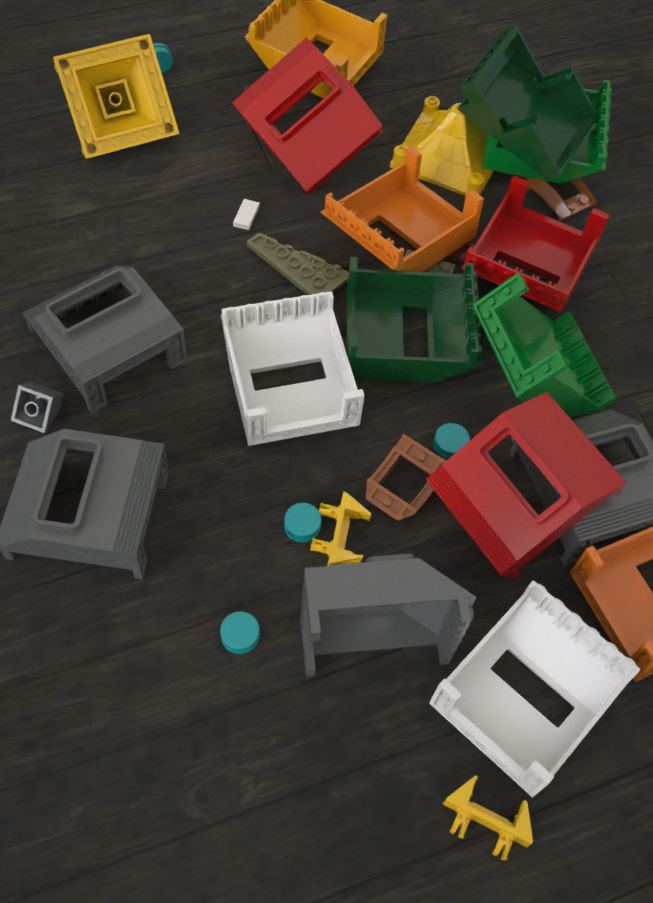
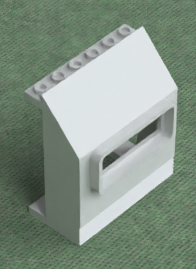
M332 291L222 309L221 319L229 366L248 446L360 425L364 393L363 389H357L333 312L334 297ZM322 362L326 376L325 379L254 390L251 378L252 373Z
M532 581L518 601L447 679L444 678L429 704L533 798L551 782L554 774L627 683L636 676L640 668L636 666V663L631 658L625 657L620 653L614 644L602 638L596 629L585 624L578 614L568 610L561 600L550 595L544 586ZM506 650L510 651L574 707V710L559 728L491 670V667Z

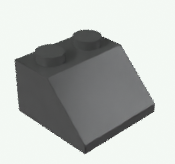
M33 382L18 385L11 421L46 433L60 411L63 393Z

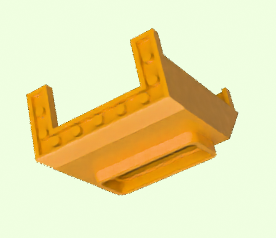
M274 0L250 24L249 33L245 38L269 70L306 37L312 43L315 40L325 43L330 47L323 55L354 86L383 53L387 15L381 13L373 23L322 0ZM322 81L310 92L325 98L333 90L325 81Z

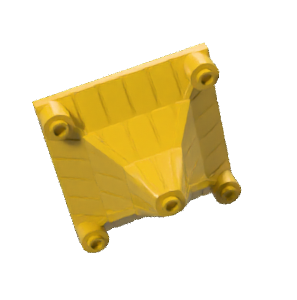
M150 34L53 57L54 67L59 75L81 142V150L86 159L179 134Z
M435 96L425 99L421 115L403 144L395 147L393 159L390 162V168H395L404 162L405 149L411 146L422 154L419 179L466 196V192L469 190H473L478 195H481L493 173L492 170L482 168L486 132L457 109L461 103L452 105L448 110H439L440 100Z

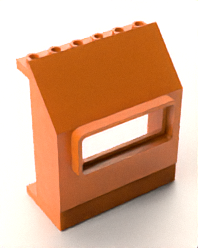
M411 146L405 149V157L402 164L348 196L336 201L333 199L332 193L327 194L325 209L321 213L391 269L406 272H424L476 237L484 198L473 190H469L466 192L463 213L419 182L422 154ZM376 221H381L417 250L404 257L403 248L397 249L394 246L393 240L391 241L390 238L384 239L381 236V231L378 232L377 228L373 230L369 225Z
M653 527L598 550L594 546L586 548L570 571L571 576L612 644L625 657L631 658L636 663V666L640 668V671L633 678L635 682L653 674V593L636 568V566L653 559Z

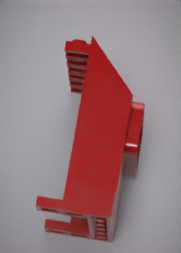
M307 37L232 102L249 127L255 131L308 195L314 192L324 181L328 180L333 173L341 169L347 161L352 159L383 131V125L353 85ZM325 81L333 91L282 135L273 124L319 83Z
M513 176L506 196L475 247H470L467 251L462 269L465 268L466 263H473V270L476 271L478 276L499 285L515 274L520 273L529 288L523 294L524 296L561 311L566 306L596 248L609 214L593 208L584 231H580L523 207L522 204L529 181ZM497 255L553 279L558 283L551 285L552 282L550 281L549 284L539 281V276L534 278L535 275L533 274L530 277L522 273L523 269L518 271V267H516L514 270L505 266L506 262L502 264V260H499V262L493 260Z
M548 392L503 412L426 478L433 490L499 575L510 578L519 576L521 574L519 570L611 495L615 494L618 496L622 493L621 487L627 483ZM508 435L513 437L561 495L559 500L540 515L537 514L489 455V452Z

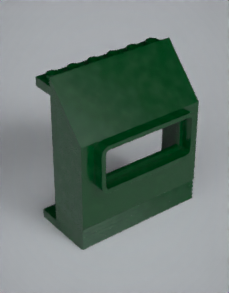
M350 257L346 289V354L354 378L438 382L483 364L481 325L473 308V304L479 300L477 273L473 270V263L465 264L463 274L357 269V257ZM403 311H422L427 313L428 358L404 356Z

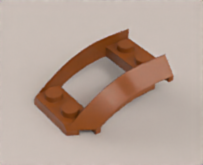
M527 177L529 181L528 189H532L542 197L552 212L555 211L559 217V222L598 204L580 178L570 180L580 191V194L563 201L560 195L546 183L547 181Z
M405 434L401 436L397 445L394 446L374 474L367 479L366 500L397 521L416 514L434 491L427 482L409 505L382 487L381 483L394 469L402 457L430 475L446 462Z

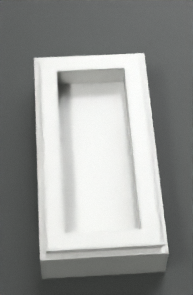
M244 199L233 221V226L249 230L258 212L260 203Z

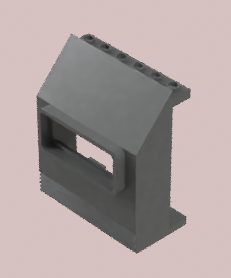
M116 265L22 313L32 334L35 332L38 334L81 392L91 414L108 405L103 384L164 350H166L167 363L171 369L187 361L183 327H181L133 267ZM120 284L123 287L125 286L132 295L68 329L65 328L58 318L59 316L62 319L63 314L68 316L67 311L73 308L79 310V306L83 308L82 304L89 300L92 303L94 298L99 300L98 296L105 292L107 294H110L109 291L114 292L113 288Z
M614 410L572 420L594 446L624 438L635 460L613 466L627 482L621 487L623 492L618 496L615 494L611 495L559 537L566 550L561 557L563 565L577 562L585 549L591 547L594 543L649 526L653 527V441L642 423ZM510 437L513 442L509 453L511 458L516 459L519 454L545 509H548L561 498V495L513 437Z
M62 429L29 442L0 526V550L5 559L14 560L13 552L129 569L133 570L135 578L143 579L147 564L143 543L157 488L165 489L169 475L164 444ZM66 452L93 456L74 524L46 521Z
M412 554L373 556L367 558L363 563L329 565V567H311L310 569L306 567L300 616L306 677L315 676L314 655L437 645L440 665L449 664L452 657H454L455 651L458 649L459 643L462 641V637L465 635L467 628H469L471 620L474 618L472 605L476 596L421 559L414 558Z

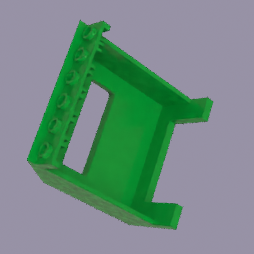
M603 80L599 91L584 88L598 117L583 139L582 144L570 159L569 164L564 168L561 176L549 179L543 178L487 132L482 168L560 184L606 170L612 92L610 81Z
M520 273L515 274L473 304L475 313L516 398L526 402L548 392L569 417L604 411L603 407L617 400L572 314L568 311L553 321L520 296L527 292L529 288Z

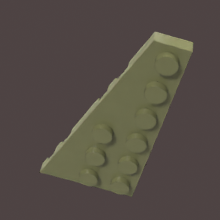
M261 233L256 234L247 241V247L306 295L331 291L335 293L347 283L348 271L341 269L339 265L335 264L333 266L328 264L322 258L302 250L300 252L294 250L293 246L277 243L276 239Z

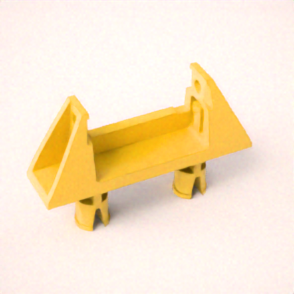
M343 492L341 504L338 507L321 503L319 508L322 516L332 517L337 521L333 541L327 542L313 538L310 551L328 554L327 567L337 564L360 563L363 555L353 554V552L344 549L350 524L349 519L362 518L369 521L371 513L348 493Z
M475 775L443 802V805L457 812L450 833L454 834L460 825L458 837L464 838L470 819L498 832L500 836L492 854L497 856L503 847L501 859L507 860L513 841L525 847L533 843L527 801L524 800L521 803L519 811L515 815V820L511 823L508 819L469 801L470 796L473 795L472 791L478 778Z

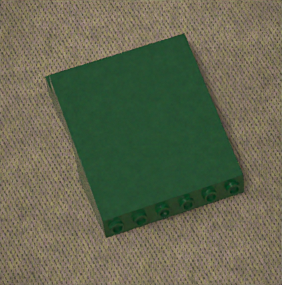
M517 25L502 31L460 85L466 98L457 109L545 179L557 178L562 175L564 168L569 164L570 159L582 144L583 139L598 117L573 67L570 66L544 76Z

